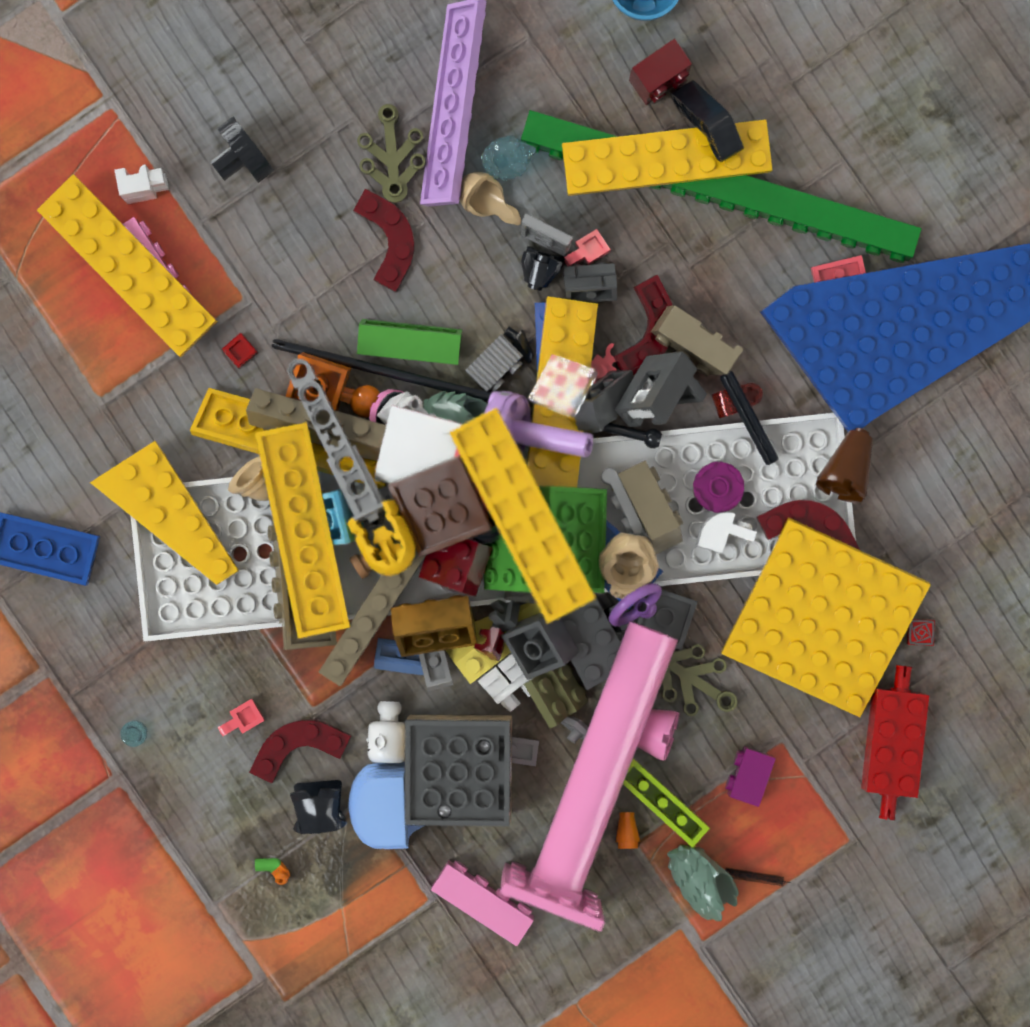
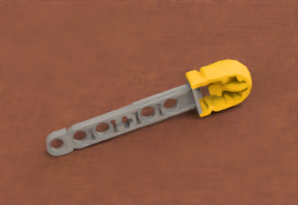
M303 359L293 360L288 366L289 378L294 388L298 390V396L329 456L327 462L354 514V517L347 524L352 534L357 535L355 540L365 561L371 569L382 575L391 576L403 572L413 561L415 544L403 517L397 515L399 509L395 501H383L356 445H351L323 387L315 382L319 379L311 364ZM304 364L307 367L306 376L300 379L294 376L295 367ZM311 387H315L319 392L318 398L312 402L307 401L305 397L306 391ZM327 410L330 413V421L325 425H320L317 422V415L320 411ZM332 428L331 430L335 436H341V439L338 441V447L329 445L332 437L327 431L323 434V430ZM344 457H351L354 462L353 468L347 472L343 471L340 468V461ZM356 480H362L365 483V490L360 495H355L351 489L353 482ZM385 510V516L388 521H391L396 532L387 530L385 526L373 531L375 535L373 544L380 545L382 549L380 552L379 548L372 546L368 538L369 533L367 529L363 528L361 522L368 519L371 523L379 519L378 514ZM393 536L395 540L400 541L401 546L399 543L394 544L391 537Z

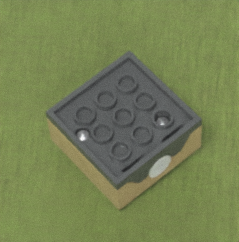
M409 715L405 720V825L510 826L512 818V715Z

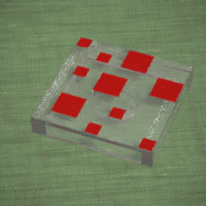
M552 354L528 399L531 403L574 418L598 372L588 366Z

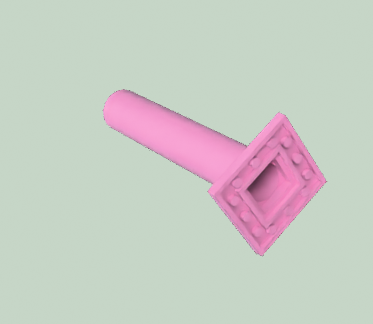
M629 621L536 866L529 872L520 863H505L502 871L500 893L601 932L604 924L601 899L597 898L598 895L586 889L582 892V889L678 640L676 638Z

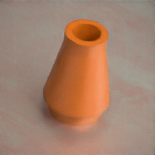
M634 812L619 813L615 843H618V849H637L638 842L641 841L635 821Z

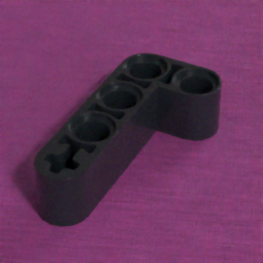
M694 80L670 93L677 109L706 136L713 154L720 163L744 149L729 112Z

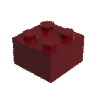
M674 38L632 67L629 81L646 105L650 102L656 104L666 96L665 92L672 87L676 90L687 82L686 78L690 75L689 71L692 63Z
M466 539L429 553L425 557L419 578L476 597L493 547Z

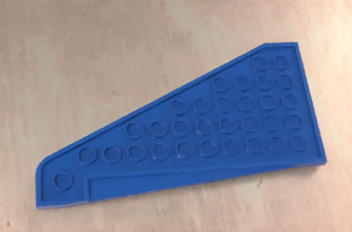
M1030 243L794 286L765 307L760 313L847 432L855 430V428L862 429L875 418L1030 322Z

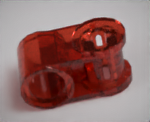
M755 383L741 385L745 394L747 393V388H750L751 391H756L757 395L753 397V402L747 398L751 406L758 404L762 400L763 392L759 385ZM726 390L711 394L719 419L738 413Z

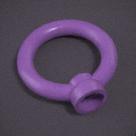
M650 583L628 594L612 609L609 615V622L613 626H622L628 624L629 621H634L638 617L646 619L653 617L657 610L656 602L662 594L661 586L656 583ZM645 602L647 608L644 612H641L640 605ZM635 603L634 609L623 614L625 610H627L632 604Z

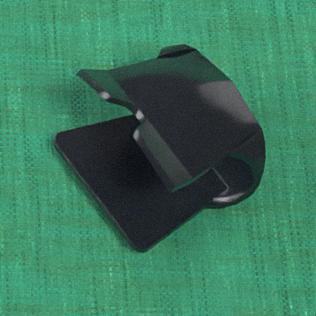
M341 780L305 782L294 785L295 792L290 793L297 816V821L293 827L295 832L300 834L333 832L347 824L346 817L340 810Z

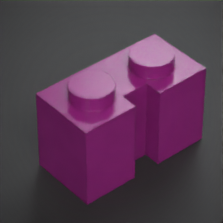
M743 746L742 751L738 750L733 765L737 766L735 775L730 774L725 785L729 797L759 807L776 758Z

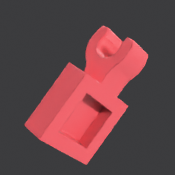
M596 229L575 242L578 249L564 257V262L569 267L573 264H580L585 259L587 264L590 265L610 253L611 249Z
M252 698L231 710L230 714L233 719L219 726L218 729L222 736L236 728H239L243 734L265 721Z

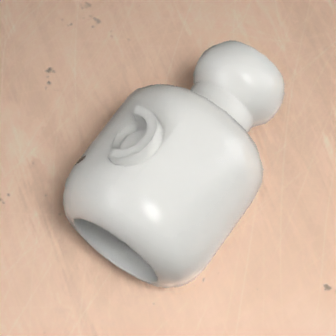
M380 701L377 706L380 721H373L368 726V738L366 739L368 743V757L375 763H403L405 761V723L398 722V715L401 713L402 706L400 702Z

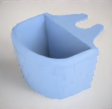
M405 761L403 763L367 764L359 771L351 785L348 802L350 821L355 833L364 844L374 849L409 848L410 835L426 825H405Z

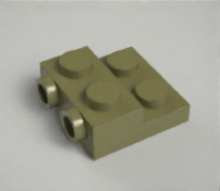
M568 663L565 666L531 678L524 683L550 729L557 726L565 718L577 712L589 702L585 696L586 691L584 687L577 683L572 674L573 669Z

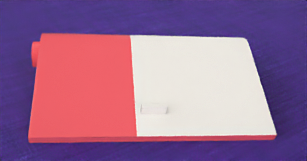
M391 405L376 467L375 480L390 484L459 456L460 453L449 432L464 424ZM473 480V483L476 487V490L479 494V497L482 501L485 510L490 512Z

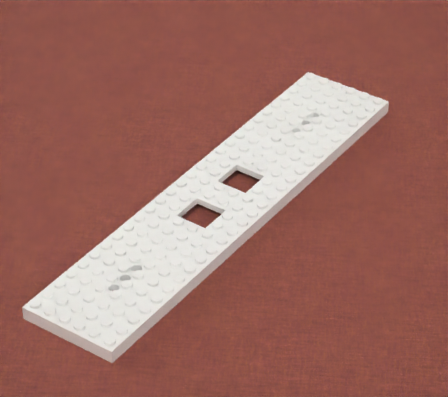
M834 413L760 420L759 422L779 458L770 465H766L743 422L660 431L662 433L660 445L655 449L647 447L644 441L624 436L593 438V447L590 455L587 458H580L577 488L607 489L606 520L621 533H627L621 521L625 517L621 508L615 509L610 498L614 493L610 485L603 483L601 480L602 472L611 468L618 474L645 460L649 468L655 467L660 477V480L657 481L660 489L665 488L672 501L668 503L672 512L677 510L683 521V524L680 525L683 542L656 555L659 568L664 571L654 582L660 586L759 576L779 535L767 540L756 517L791 501H815L832 508L846 522L856 541L852 503L837 499L839 494L831 492L829 496L816 486L817 477L844 439V427ZM525 446L522 454L526 464L529 446ZM712 462L728 463L739 470L744 479V492L750 493L753 497V503L749 507H744L739 502L735 508L727 512H719L734 513L735 517L732 524L736 525L737 521L752 525L751 530L757 532L754 542L728 535L723 553L696 545L701 527L705 521L719 513L705 510L703 507L699 512L695 513L689 509L688 505L689 501L695 498L693 482L696 474L703 466ZM317 471L321 491L325 490L326 493L341 489L334 475ZM233 477L183 482L239 569L237 573L218 585L213 583L131 516L144 642L282 627V624H279V619H275L273 612L274 603H278L277 593H273L271 586L272 578L276 577L275 567H271L269 558H262L258 552L262 544L270 545L272 551H274L273 541H269L267 532L268 526H272L273 520L269 500L258 501L247 496L243 497L241 494H232L228 491V487ZM353 482L352 491L357 495L356 485ZM644 532L638 534L639 536H644L648 538L647 534ZM356 540L347 544L333 545L348 620L355 617L382 575L372 569L370 575L365 579L359 576L349 559L355 554H361ZM239 546L245 548L247 556L243 561H237L233 556L234 550ZM422 562L394 607L403 603H423L428 599H448L453 595L468 596L471 606L489 605L497 600L508 603L511 601L535 600L532 592L485 590L484 574L476 597L419 578L423 565Z

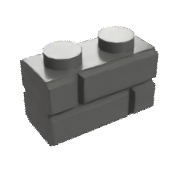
M599 262L595 265L583 266L581 264H573L572 266L564 267L565 299L582 302L617 300L615 263Z

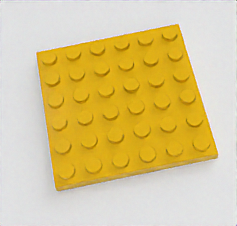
M788 517L721 650V654L855 716L861 717L931 584L922 578Z

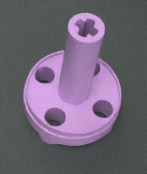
M493 391L491 393L484 413L496 407L498 408L521 455L525 446L586 458L590 455L593 447L592 434L531 423L530 406L525 396L508 391Z

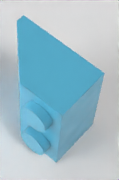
M338 489L322 493L332 544H347L355 541L357 535L352 534L347 524L354 517V514L342 490Z

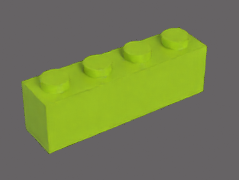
M633 757L623 785L693 848L710 829L709 826Z

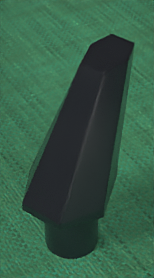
M508 327L503 335L513 341L512 345L530 364L534 354L524 331L521 330L518 333L511 327Z

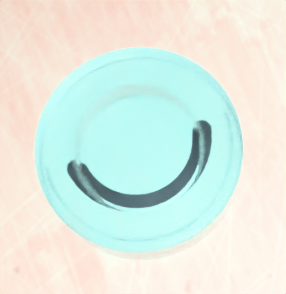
M140 721L126 723L120 732L122 741L130 747L141 745L146 740L148 734L146 726Z

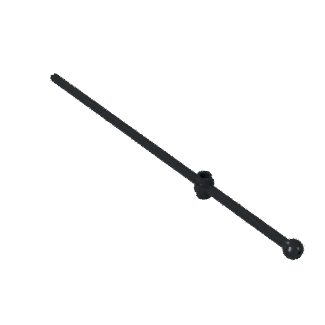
M279 339L273 340L275 344H271L277 350L297 355L304 352L360 371L448 393L455 391L456 395L466 393L467 396L483 400L484 402H488L491 395L490 392ZM529 396L527 400L530 406V420H532L534 396ZM610 422L602 430L644 441V444L651 449L659 447L662 433L657 429H649L646 432Z

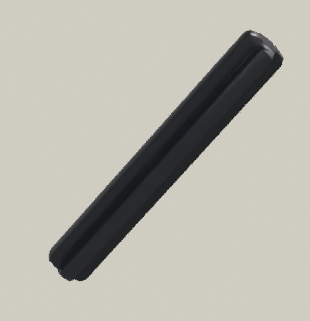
M729 371L727 375H721L720 380L766 465L776 462L779 459L734 373Z

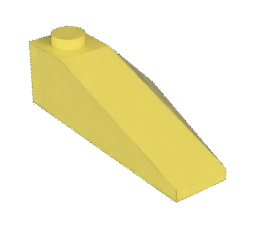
M536 600L520 605L518 622L542 612ZM489 616L474 622L477 643L484 644L487 639L479 635L480 629H490L493 622ZM506 643L500 661L489 659L488 656L477 652L474 646L446 650L454 664L470 684L511 653Z

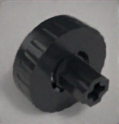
M234 116L217 128L230 147L210 161V163L224 181L244 166H246L258 183L275 171Z

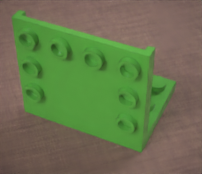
M538 486L593 593H605V580L599 568V556L606 547L607 489ZM502 534L498 537L499 540L493 543H486L485 545L493 548L485 569L484 589L531 592Z

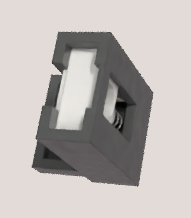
M683 352L646 356L616 406L615 412L629 427L640 426L644 418H653L651 422L654 425L666 424L677 404L703 402L707 393L700 386V383L693 378L697 368Z

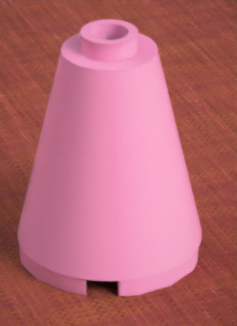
M652 709L637 747L658 760H666L673 744L674 730H677L679 713L673 710Z

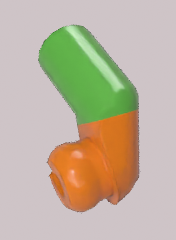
M255 859V871H270L275 878V882L279 885H284L288 882L290 877L289 869L280 859Z

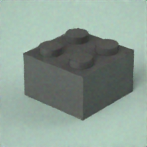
M542 612L517 622V626L507 630L502 635L503 640L527 680L565 666L579 652L560 617L547 623Z

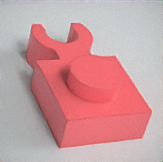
M613 343L607 346L604 358L597 354L591 361L589 379L591 383H596L610 371H617L612 366L613 363L617 362L610 353V350L614 347Z

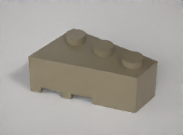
M675 305L667 306L651 330L656 335L655 340L665 347L670 345L676 352L686 354L690 361L697 365V371L705 376L727 375L744 350L738 345L736 347L729 346L721 340L723 335L718 332L713 334L702 326L701 321Z
M645 460L618 473L642 524L644 533L647 534L653 545L655 554L657 555L683 542L680 528L683 521L677 510L672 512L668 504L672 501L665 488L660 489L657 483L660 477L655 467L649 468Z

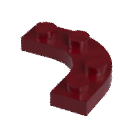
M365 189L353 212L379 226L388 238L386 257L373 280L397 292L413 260V233L408 220L394 204Z
M654 275L633 287L645 309L648 319L647 330L643 338L635 345L613 356L621 371L632 370L633 375L637 373L646 356L664 354L668 347L655 340L656 335L651 332L667 306H673L658 275Z
M809 500L791 501L756 517L767 540L780 535L789 517L859 549L843 518L832 508L819 502Z
M298 720L278 728L266 739L249 773L273 783L284 759L289 752L297 747L309 746L317 748L341 759L352 735L317 720Z

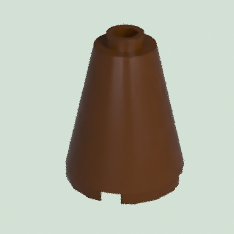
M861 428L848 431L817 477L816 486L818 489L829 496L831 492L839 494L837 499L845 502L861 503L863 499L865 500L868 490L873 438L868 431Z

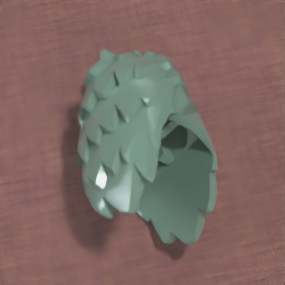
M442 391L431 396L429 399H424L423 408L429 414H435L438 418L465 424L484 414L488 403L467 396L466 393L455 395V391L450 393Z
M680 845L678 848L667 853L670 858L668 868L671 870L672 877L680 888L684 900L686 899L693 910L706 920L722 921L721 911H724L723 904L727 902L734 907L737 906L739 892L732 876L717 862L712 860L703 848Z

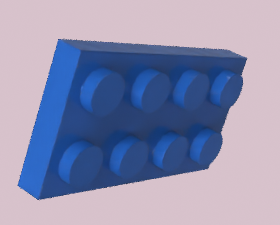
M0 512V565L88 586L100 536Z

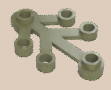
M385 104L379 109L378 117L384 125L386 152L373 142L371 135L368 133L360 134L357 138V143L361 149L369 151L388 167L389 178L376 169L373 160L369 158L361 160L359 167L363 174L370 175L383 186V195L389 202L398 203L407 196V183L418 170H422L426 165L423 155L414 154L410 159V166L399 176L398 166L416 145L423 142V133L420 129H411L408 133V139L397 151L394 125L398 122L399 113L394 105ZM386 110L393 112L390 118L383 116ZM413 133L420 134V139L413 141L411 136ZM367 137L370 139L368 145H362L360 143L361 139ZM420 158L423 160V163L420 166H415L413 164L414 159ZM367 162L372 164V168L369 171L363 169V165ZM394 185L400 188L396 194L390 192V188Z
M694 644L688 649L673 652L662 681V698L666 702H673L677 698V691L672 687L670 671H672L680 679L684 698L683 711L686 715L695 716L699 711V706L694 700L691 684L715 699L719 709L724 712H730L737 706L736 696L730 691L721 692L698 677V675L712 672L723 673L727 667L723 659L715 658L709 663L685 668L676 662L688 658L702 659L705 655V649L700 644ZM695 647L701 648L702 653L700 656L693 655ZM716 661L723 663L721 670H715L714 663ZM667 690H673V698L667 699L665 697V692ZM724 696L730 697L729 705L725 706L722 704L721 700ZM688 704L695 705L694 712H687L686 707Z

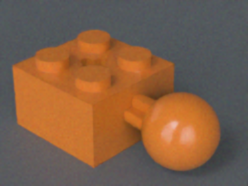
M304 352L298 354L297 359H303L313 367L334 411L339 410L342 401L351 404L352 410L358 416L370 418L371 406L373 402L376 403L379 398L377 396L380 394L377 388L370 385H363L357 389L346 387L351 368ZM304 364L297 365L294 369V376L299 379L306 376L307 367ZM290 380L285 397L301 401L298 396V390L294 388ZM315 387L309 388L305 393L307 401L310 402L315 401L319 396V392L316 391Z

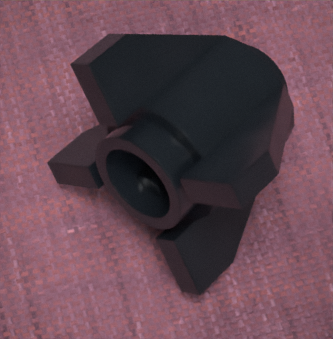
M527 246L521 259L524 281L528 283L527 287L542 291V288H548L549 283L560 272L565 258L563 256L550 255Z

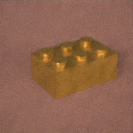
M453 595L448 599H428L423 603H403L391 608L393 634L401 657L475 646V643H477L474 616L468 596Z

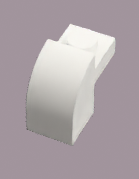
M719 513L705 521L701 527L696 545L723 553L728 535L754 542L757 532L751 530L752 525L737 521L736 525L732 524L735 517L734 513Z

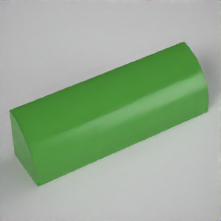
M361 319L358 330L357 354L458 365L463 329Z

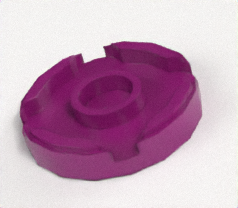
M712 462L703 466L696 474L693 482V494L698 504L705 510L714 513L727 512L735 508L742 500L744 479L740 471L733 465L724 462Z

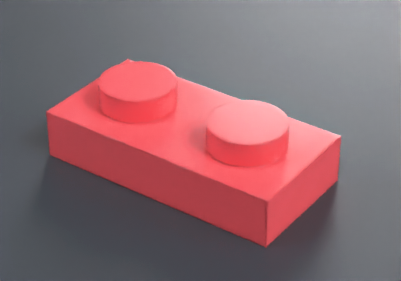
M862 255L811 268L814 283L866 273Z

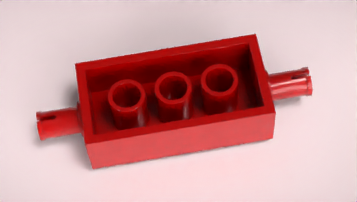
M896 665L894 688H876L871 696L861 788L866 792L879 793L882 796L879 818L887 820V818L895 820L897 798H900V796L918 798L929 695L909 690L912 670L910 666Z

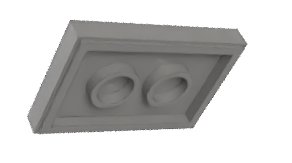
M525 213L521 221V235L566 257L571 248L572 236Z

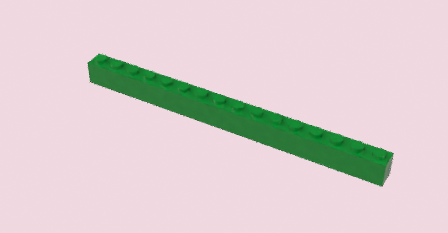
M529 110L521 137V145H524V149L527 151L539 153L540 150L549 153L548 156L553 159L563 160L562 143L618 136ZM747 175L650 186V188L660 190L661 187L670 189L671 194L679 197H685V194L693 196L695 201L702 204L713 202L719 204V208L725 211L733 212L734 209L743 211L744 216L752 219H758V216L766 218L769 224L775 226L786 224L792 226V230L798 233L806 234L809 231L817 234L816 237L821 240H839L842 246L848 248L862 247L865 248L866 253L879 256L882 253L890 256V260L898 263H904V261H909L913 258L922 229Z

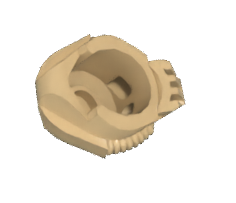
M620 533L608 543L599 556V568L602 577H604V580H607L608 584H611V595L619 599H623L641 586L650 584L654 580L659 568L653 545L644 536Z

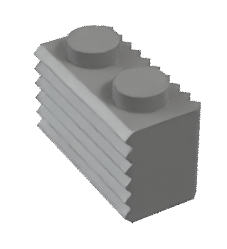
M501 334L465 371L484 391H497L505 383L502 378L508 372L513 375L523 365L520 361L523 355Z

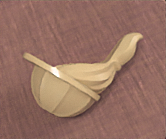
M473 172L463 177L459 201L467 212L480 217L497 215L505 223L521 224L519 212L513 206L506 204L503 188L491 174Z

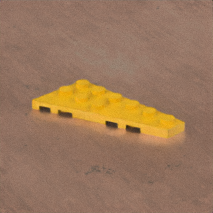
M153 441L90 482L216 585L239 571L157 441Z

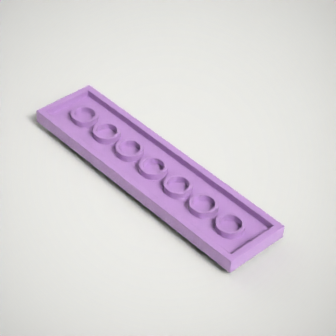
M465 0L447 4L420 205L429 207L459 204L462 176L465 169L464 161L468 145L469 125L472 118L471 110L475 94L476 73L479 67L478 59L482 43L483 22L486 15V0Z

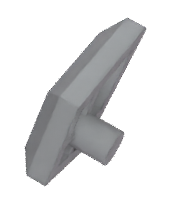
M569 715L561 722L563 726L571 731L567 737L569 741L575 744L579 738L584 740L589 727L580 719Z

